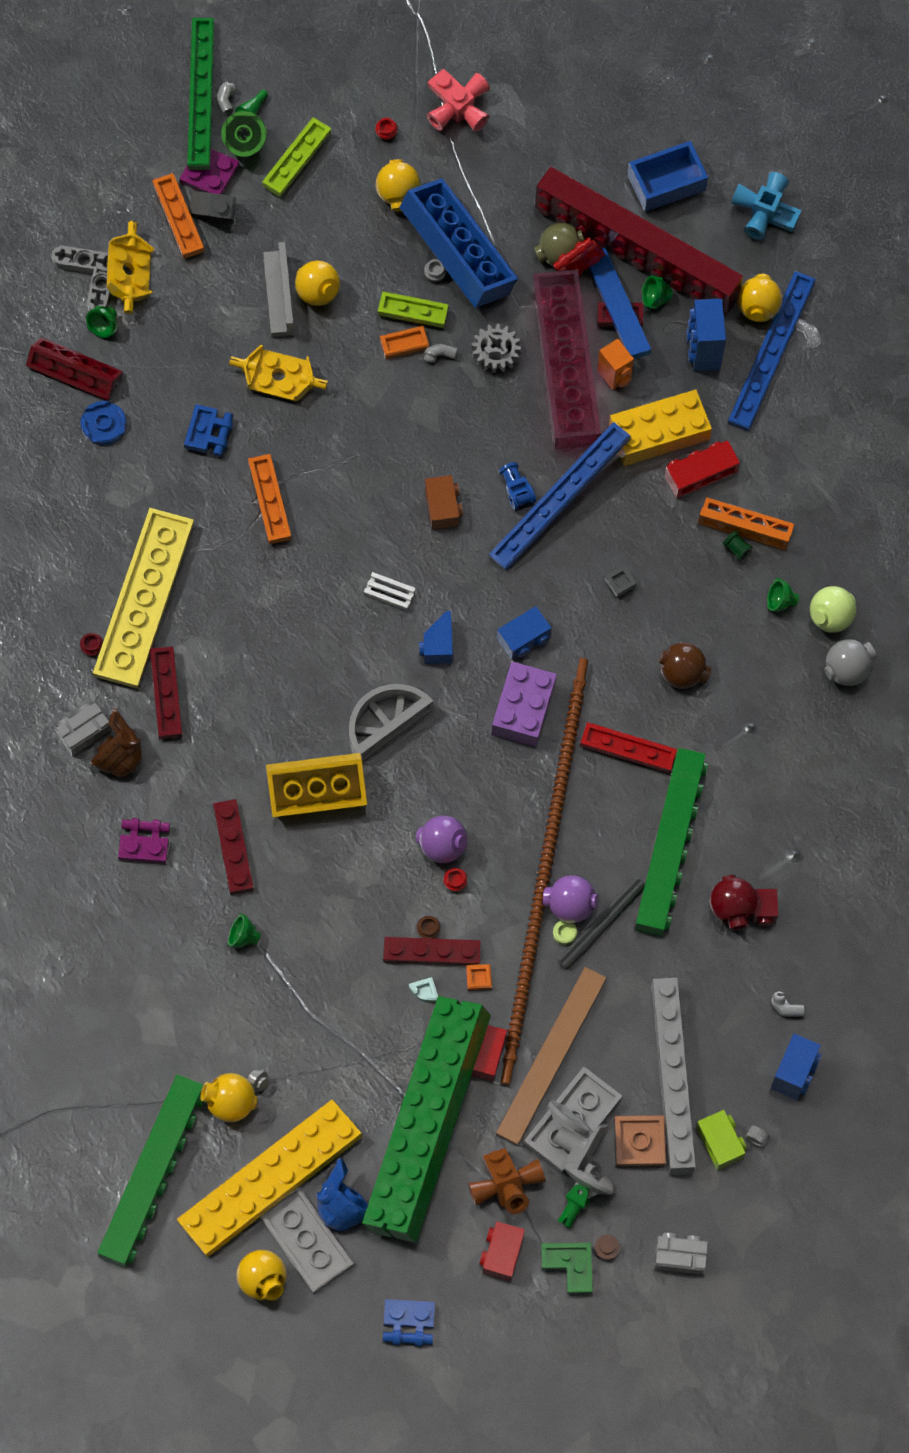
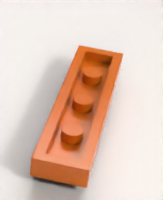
M174 174L152 180L183 259L204 252L203 244Z
M271 454L248 458L268 543L274 544L291 540V533Z

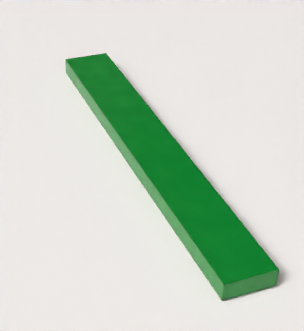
M192 18L188 170H210L214 18Z

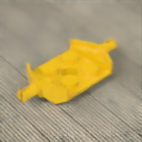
M134 221L128 222V234L114 237L108 244L106 287L112 295L124 301L123 312L125 314H133L134 301H140L152 294V291H149L150 256L154 248L137 235V222ZM123 266L131 270V275L125 273Z
M263 345L255 349L247 359L231 356L229 366L242 368L249 390L296 402L302 399L309 389L316 387L326 390L328 381L313 376L309 357L303 360L264 350ZM280 372L285 375V378L277 381L272 376Z

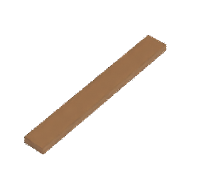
M584 967L496 1132L497 1136L518 1146L604 985L606 977Z

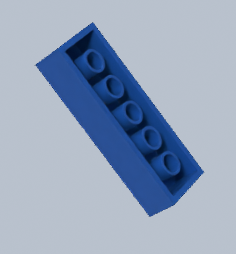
M443 178L408 190L400 205V209L474 308L508 296L518 280L517 276Z

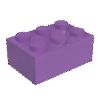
M511 661L492 723L491 735L537 747L555 688L557 674Z

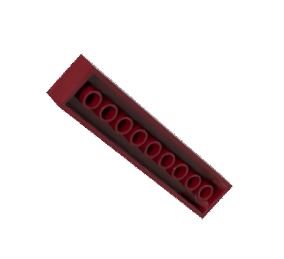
M550 166L536 186L535 208L541 214L549 215L556 219L558 223H568L574 226L577 231L581 230L584 237H590L600 247L612 251L616 257L626 259L639 270H645L653 276L662 277L674 290L684 292L693 301L722 299L724 316L728 314L737 301L738 292L742 286V274Z

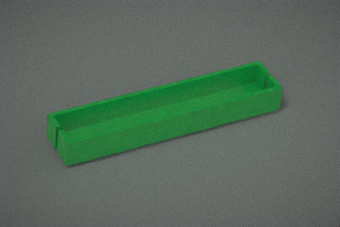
M441 996L437 998L362 1224L372 1233L417 1242L491 1017L482 1004L467 1001L460 1003L457 999Z

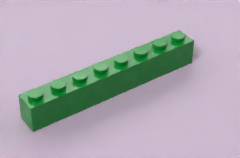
M678 747L634 930L662 937L664 929L669 930L672 916L668 915L669 907L674 908L677 894L673 893L675 885H680L683 873L678 871L680 863L685 864L688 850L683 848L685 841L690 842L693 828L689 827L690 819L695 820L698 806L694 805L695 797H701L703 784H700L699 780L700 776H706L708 763L704 762L705 753Z
M176 1074L97 1254L100 1259L124 1269L127 1268L129 1263L133 1264L138 1253V1250L135 1249L139 1240L143 1241L146 1236L148 1227H145L148 1218L152 1219L158 1207L155 1204L159 1195L163 1196L168 1183L165 1180L168 1173L172 1174L177 1165L175 1157L178 1150L182 1152L186 1145L187 1138L185 1134L188 1128L192 1129L196 1122L197 1116L194 1115L196 1109L204 1104L201 1101L203 1084Z

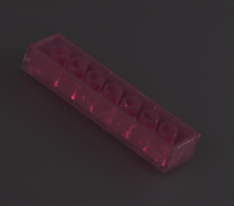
M578 270L533 274L532 289L554 450L591 446L601 436Z

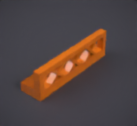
M706 497L698 521L700 525L729 534L738 531L740 537L785 551L794 528L793 523ZM708 506L716 507L720 512L708 509ZM734 513L740 514L742 519L731 515ZM753 521H762L764 525L754 523ZM782 527L788 529V531L784 532L774 528Z

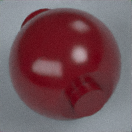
M735 875L724 876L721 878L722 881L718 882L711 891L710 908L718 920L729 924L730 930L746 928L749 926L747 919L753 916L757 908L758 899L756 891L748 881L742 878H736Z

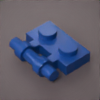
M195 404L184 448L207 453L208 446L210 445L215 447L213 455L222 457L223 450H226L228 445V433L232 431L233 414L226 412L223 419L217 418L218 409ZM214 427L220 429L218 437L212 436Z
M385 1299L384 1326H393V1332H383V1342H392V1345L415 1343V1346L433 1344V1334H423V1328H433L435 1302ZM401 1327H415L416 1334L401 1333Z

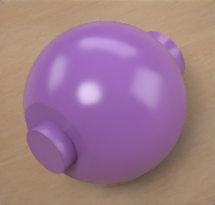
M442 815L430 819L424 826L420 827L416 833V841L430 860L437 863H449L463 854L467 846V834L465 828L458 820Z
M568 875L558 879L552 888L546 887L544 889L543 905L550 907L552 913L559 920L567 923H578L588 918L593 909L597 908L598 895L595 894L594 888L586 879L576 875Z

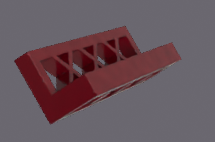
M42 337L31 346L26 366L106 400L111 398L114 385L123 374V371Z

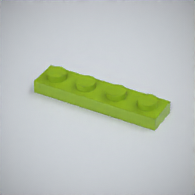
M313 117L264 178L262 186L281 197L331 134V128Z

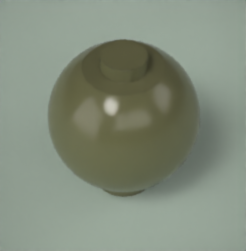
M556 223L545 229L540 237V245L535 246L534 249L540 263L547 262L553 266L559 260V256L570 252L576 247L575 244L579 241L583 242L585 238L582 231H577L574 226L568 223Z

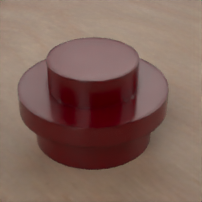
M88 633L81 638L80 648L84 654L95 656L100 653L103 640L98 634Z

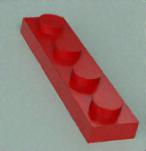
M589 722L586 724L580 742L581 747L667 773L671 772L677 753L676 748Z

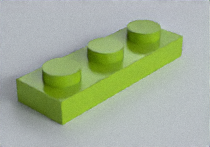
M382 291L378 315L444 328L449 304Z

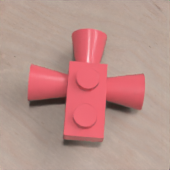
M442 69L428 81L427 86L443 100L441 107L427 113L429 122L436 130L442 131L451 118L457 123L465 118L474 132L482 129L488 122L489 115L474 107V99L490 90V86L483 76L475 73L467 85L463 87L445 69Z

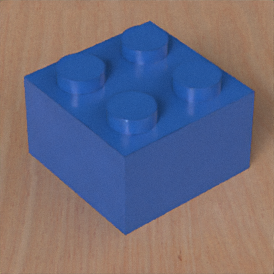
M793 1033L770 1089L794 1100H798L800 1094L805 1095L813 1077L809 1072L815 1073L822 1056L821 1053H818L821 1045Z

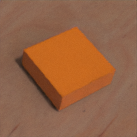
M490 964L466 965L467 991L492 990Z

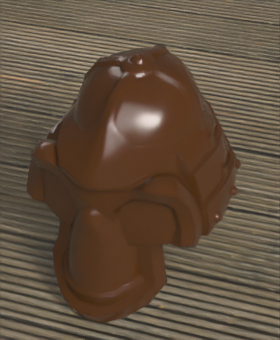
M114 707L108 724L116 733V736L113 737L111 735L96 749L98 753L89 763L91 766L106 773H111L116 777H126L130 773L136 772V768L142 759L141 738H137L135 731L128 726L118 712V709Z

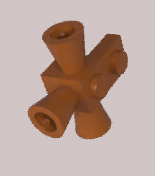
M506 1148L483 1155L484 1164L491 1176V1180L469 1182L468 1188L475 1206L496 1195L501 1206H505L509 1213L519 1214L525 1211L529 1205V1199L524 1194L522 1185L546 1182L538 1159L516 1170Z

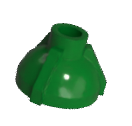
M651 275L642 286L643 304L651 309H655L670 301L673 296L672 288L669 287L662 277Z
M97 306L91 309L86 315L87 329L101 338H107L111 334L114 335L117 331V313L115 309L104 306Z
M776 578L768 592L767 609L779 612L785 610L788 606H797L799 594L794 593L791 586L785 580Z
M240 913L230 929L227 945L233 948H241L249 945V943L257 945L261 933L256 931V927L245 914Z

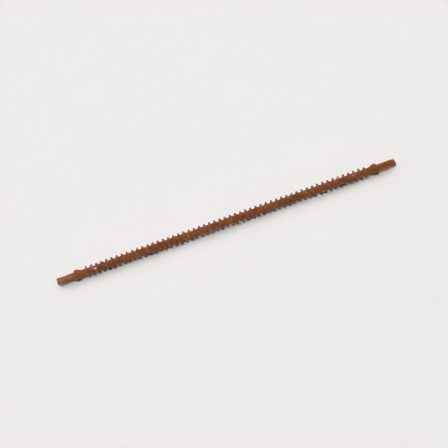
M586 658L579 659L576 679L573 681V692L570 693L572 698L569 699L571 704L568 706L570 711L567 712L569 717L565 719L567 724L564 725L566 730L563 731L565 736L562 737L564 742L561 743L563 749L560 750V753L562 755L558 757L561 761L557 763L559 768L556 769L558 774L555 775L557 780L554 781L556 787L552 789L555 793L551 795L553 800L550 801L552 806L549 807L551 812L548 813L550 819L547 820V823L549 825L545 827L547 830L544 833L546 838L543 839L545 845H542L544 851L541 852V855L543 857L539 859L541 864L538 865L540 870L537 871L539 877L536 878V881L538 883L534 885L537 890H534L533 894L536 896L532 897L534 903L531 904L533 909L530 910L532 916L528 918L531 922L527 924L529 927L526 930L528 936H525L527 942L524 943L526 949L522 950L525 955L521 956L523 962L520 963L522 969H519L521 975L517 977L520 981L516 983L518 986L515 989L517 995L514 996L516 1002L512 1003L515 1008L511 1009V1012L514 1014L510 1016L512 1022H509V1026L511 1028L507 1030L510 1035L506 1036V1039L509 1041L505 1043L507 1050L503 1057L504 1066L500 1082L503 1085H510L513 1065L517 1058L516 1049L520 1047L517 1042L521 1041L519 1037L522 1034L520 1028H523L521 1022L525 1020L522 1016L526 1014V1011H524V1008H527L525 1002L528 1001L526 995L530 994L527 989L531 987L529 984L532 981L530 975H533L531 969L534 968L532 962L536 961L533 956L537 955L535 949L538 948L536 942H539L537 936L540 935L538 929L542 928L539 923L543 922L541 916L544 915L542 910L545 909L543 893L544 889L549 887L547 884L550 883L548 877H551L549 871L553 869L550 865L554 863L552 860L555 857L553 851H556L554 845L557 844L555 839L558 838L556 832L560 831L557 826L561 825L559 819L562 818L560 813L563 812L561 807L564 806L562 800L566 799L563 794L567 793L565 787L568 786L566 781L569 780L567 775L570 774L568 768H571L569 762L573 761V758L570 756L574 755L572 749L575 748L573 744L576 742L574 737L577 736L575 731L579 729L576 724L580 723L577 718L581 717L579 712L582 711L580 705L583 704L581 699L584 698L582 693L586 686L585 677L588 666V659Z

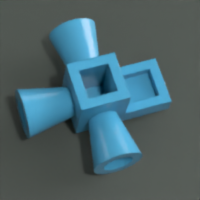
M777 172L769 173L766 187L761 186L758 195L740 183L737 186L731 204L753 208L752 219L744 228L745 234L756 240L764 239L767 223L793 232L802 210L781 202L782 192L789 184L788 178L783 174Z

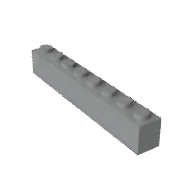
M677 977L653 979L651 990L669 1175L693 1174L695 1170V1157Z

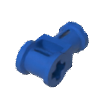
M517 462L508 463L499 469L500 475L504 476L506 481V492L513 510H517L518 506L529 502L532 504L536 503L534 491L527 482L526 477L521 478Z

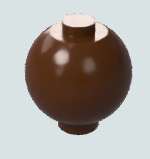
M679 642L671 645L666 651L663 650L658 659L664 680L675 688L687 689L699 682L705 684L711 674L712 667L705 664L706 658L703 652L697 646L688 642Z

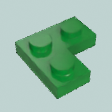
M541 1243L542 1270L567 1269V1294H592L591 1243Z

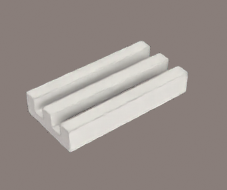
M372 572L367 588L364 590V595L407 611L416 588ZM372 588H375V589L380 590V591H383V592H385V593H387V594H389V595L402 598V599L406 600V602H402V601H399V600H397V599L388 597V596H386V595H383V594H380V593H378V592L372 591L371 589H372Z

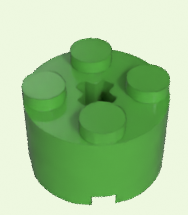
M240 111L226 119L222 126L221 137L225 147L231 153L243 157L252 156L264 147L267 141V128L264 121L258 115L252 112ZM244 127L250 132V136L246 137L245 141L242 136H239V132L243 131Z

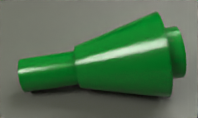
M262 89L254 98L236 107L235 113L247 111L257 115L261 103L268 97V92Z

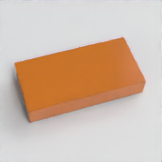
M424 326L380 336L385 359L426 350L429 347Z

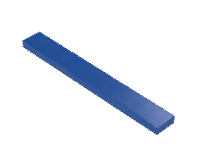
M797 271L794 272L783 296L782 306L770 325L727 424L749 432L815 284V278Z
M613 422L490 552L489 557L507 571L629 442L631 436Z

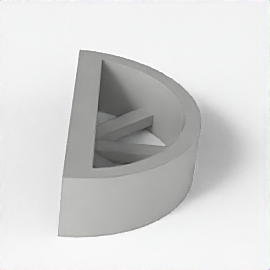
M388 684L371 690L358 701L350 717L349 741L352 753H360L363 761L433 709V700L423 691L404 684ZM388 698H397L395 718L390 721L377 706L376 702ZM404 699L416 702L403 711ZM370 708L384 726L382 728L357 726V723L362 714ZM355 734L371 736L358 744Z

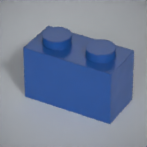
M535 606L497 629V640L513 660L516 657L521 658L527 655L532 647L545 644L550 639L552 628Z

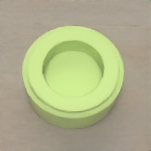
M563 921L556 923L553 929L554 940L560 945L572 944L577 937L575 924Z

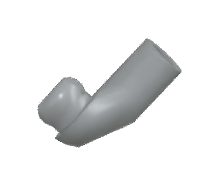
M225 82L220 86L216 96V100L224 115L233 112L229 97L234 94L236 87L233 83Z

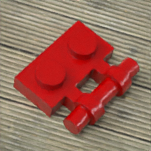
M590 237L583 242L579 241L575 244L576 247L567 254L563 253L559 256V260L553 264L555 269L560 271L569 281L579 277L583 271L591 265L598 263L606 255L602 247L594 240H591Z

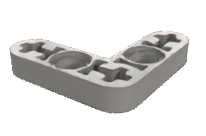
M68 246L56 247L52 251V261L57 268L93 274L87 297L88 310L90 311L95 308L94 304L97 302V295H100L101 304L99 306L108 307L111 296L110 291L107 287L100 289L95 285L99 280L107 281V268H104L103 264L108 261V253ZM65 254L66 257L63 258V261H60L58 257ZM72 255H74V263H71ZM86 256L90 258V263L81 265L78 263V260Z

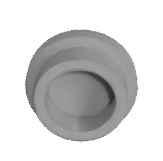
M437 259L429 261L424 268L426 278L434 282L444 279L447 270Z
M255 1069L247 1078L253 1086L255 1093L264 1090L268 1084V1073L264 1070Z

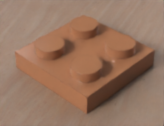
M664 1115L615 1116L616 1166H665Z

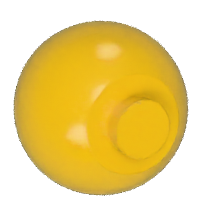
M401 159L389 161V164L379 171L376 178L377 193L385 203L391 204L392 211H402L400 205L407 191L420 186V178L417 171L411 165L403 163Z
M319 260L311 261L297 271L295 288L299 297L304 302L313 306H322L330 303L337 296L340 289V278L336 269L329 263Z
M758 274L741 286L737 296L738 307L741 313L752 321L764 322L770 320L779 312L782 306V292L770 276Z
M236 1073L222 1074L216 1077L213 1083L205 1082L201 1091V1101L207 1102L210 1112L217 1119L225 1122L242 1120L251 1110L255 1109L257 1104V1096H255L251 1083L245 1077Z
M255 1250L247 1254L240 1261L237 1268V1282L240 1289L250 1298L274 1301L283 1294V1287L286 1282V1268L281 1258L275 1253L268 1250Z

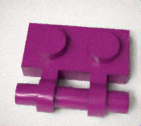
M132 818L131 820L122 819L121 829H131L130 835H120L118 859L166 864L169 841L168 838L159 837L160 832L170 831V823H163L161 820L153 819V822L139 821V818ZM139 830L152 831V836H138Z

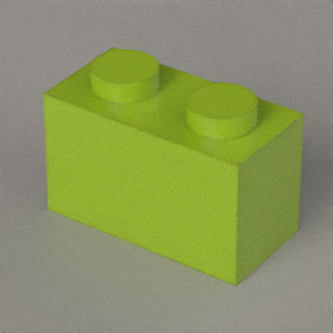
M725 1110L699 1120L696 1125V1129L717 1171L744 1159L745 1150H747L741 1136L737 1137L734 1131L736 1125L732 1116H727Z

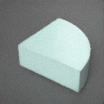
M432 977L409 984L411 992L418 999L429 1003L437 1001L438 994Z

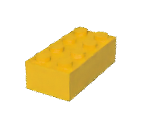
M696 389L610 415L609 426L615 422L631 436L629 442L618 452L623 466L709 441L712 431Z
M360 753L266 765L272 817L367 805Z

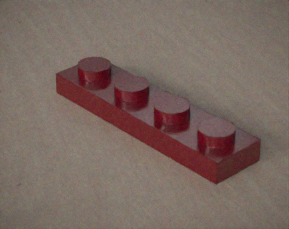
M174 647L151 648L159 739L182 737Z
M237 800L213 803L230 895L254 891Z
M384 936L383 962L480 965V940Z

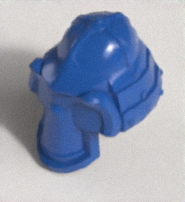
M342 1158L337 1160V1164L329 1178L322 1184L321 1192H317L319 1216L324 1221L326 1227L337 1231H345L361 1223L368 1207V1203L356 1190L342 1182L349 1171Z

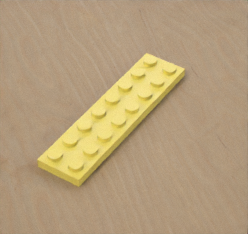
M149 508L93 670V677L138 689L150 655V649L153 646L194 525V519Z

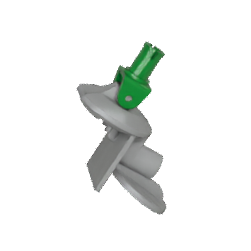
M550 1100L548 1106L551 1109V1115L562 1125L553 1142L570 1152L563 1162V1167L570 1177L576 1181L575 1186L565 1196L568 1203L558 1218L560 1223L564 1222L565 1226L571 1228L580 1210L589 1206L591 1197L598 1194L612 1195V1193L617 1192L614 1183L607 1176L604 1177L597 1171L600 1164L595 1161L590 1163L594 1157L593 1153L606 1132L608 1125L597 1126L594 1132H591L588 1126L573 1112L560 1103Z

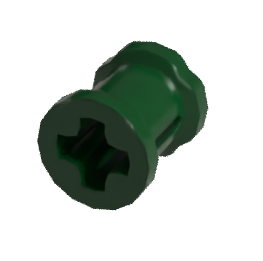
M734 531L725 539L722 545L725 548L728 547L736 555L737 561H741L748 556L753 546L751 544L748 545L739 536L740 533L738 531Z

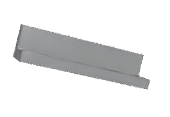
M285 242L278 243L279 251L263 252L271 337L294 335Z

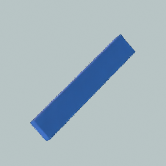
M604 248L603 250L606 255L598 263L591 265L589 271L623 346L634 359L650 355V345L610 257Z

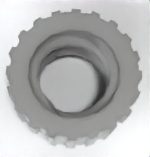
M753 1125L746 1134V1138L754 1145L762 1148L770 1139V1135L763 1129Z

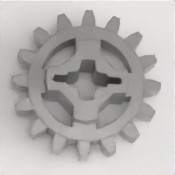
M499 324L496 325V329H492L491 325H488L487 331L480 329V336H474L472 357L478 358V366L484 364L485 371L491 367L493 373H496L497 368L505 372V366L512 368L513 361L518 362V354L521 352V347L519 346L520 339L515 338V331L508 333V326L502 330ZM484 343V344H485V348H484V351L482 352L481 346H482V344ZM509 345L511 346V352H510V353H508V350H507Z

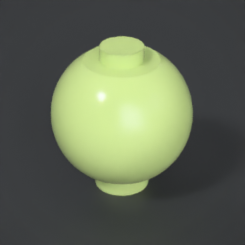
M829 586L819 590L810 603L812 621L825 632L836 633L845 630L852 624L856 616L854 596L847 590L837 586Z

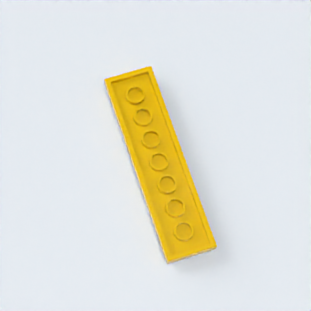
M331 1099L177 1218V1221L208 1258L363 1137L362 1133Z

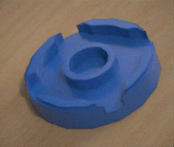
M98 401L89 405L80 420L81 429L86 439L93 444L102 446L118 441L124 435L127 426L126 417L121 407L111 404L109 401Z

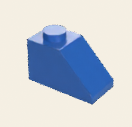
M446 611L424 633V642H419V656H424V664L452 663L451 611Z

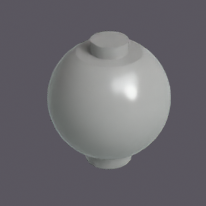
M842 640L834 644L828 651L824 670L830 680L833 679L838 684L844 686L858 685L869 676L872 670V661L877 659V654L869 642L862 645L857 640Z

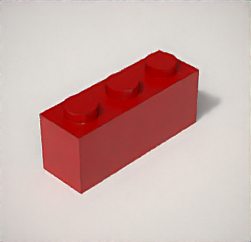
M727 440L722 443L719 441L710 445L706 450L692 452L685 459L671 461L666 466L665 478L676 498H680L738 473L740 462L729 441Z

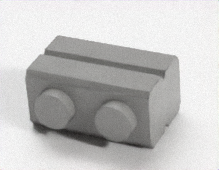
M96 703L83 705L78 709V714L72 718H63L57 724L58 727L55 728L59 739L72 756L112 731L108 724V719Z
M663 1233V1236H658L654 1269L704 1275L708 1241H702L700 1236H688L687 1239L678 1238L677 1234Z

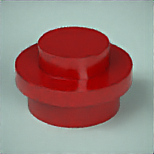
M390 118L381 119L375 127L377 136L384 140L394 138L397 134V124Z
M451 868L444 874V885L450 891H461L467 884V875L462 869Z

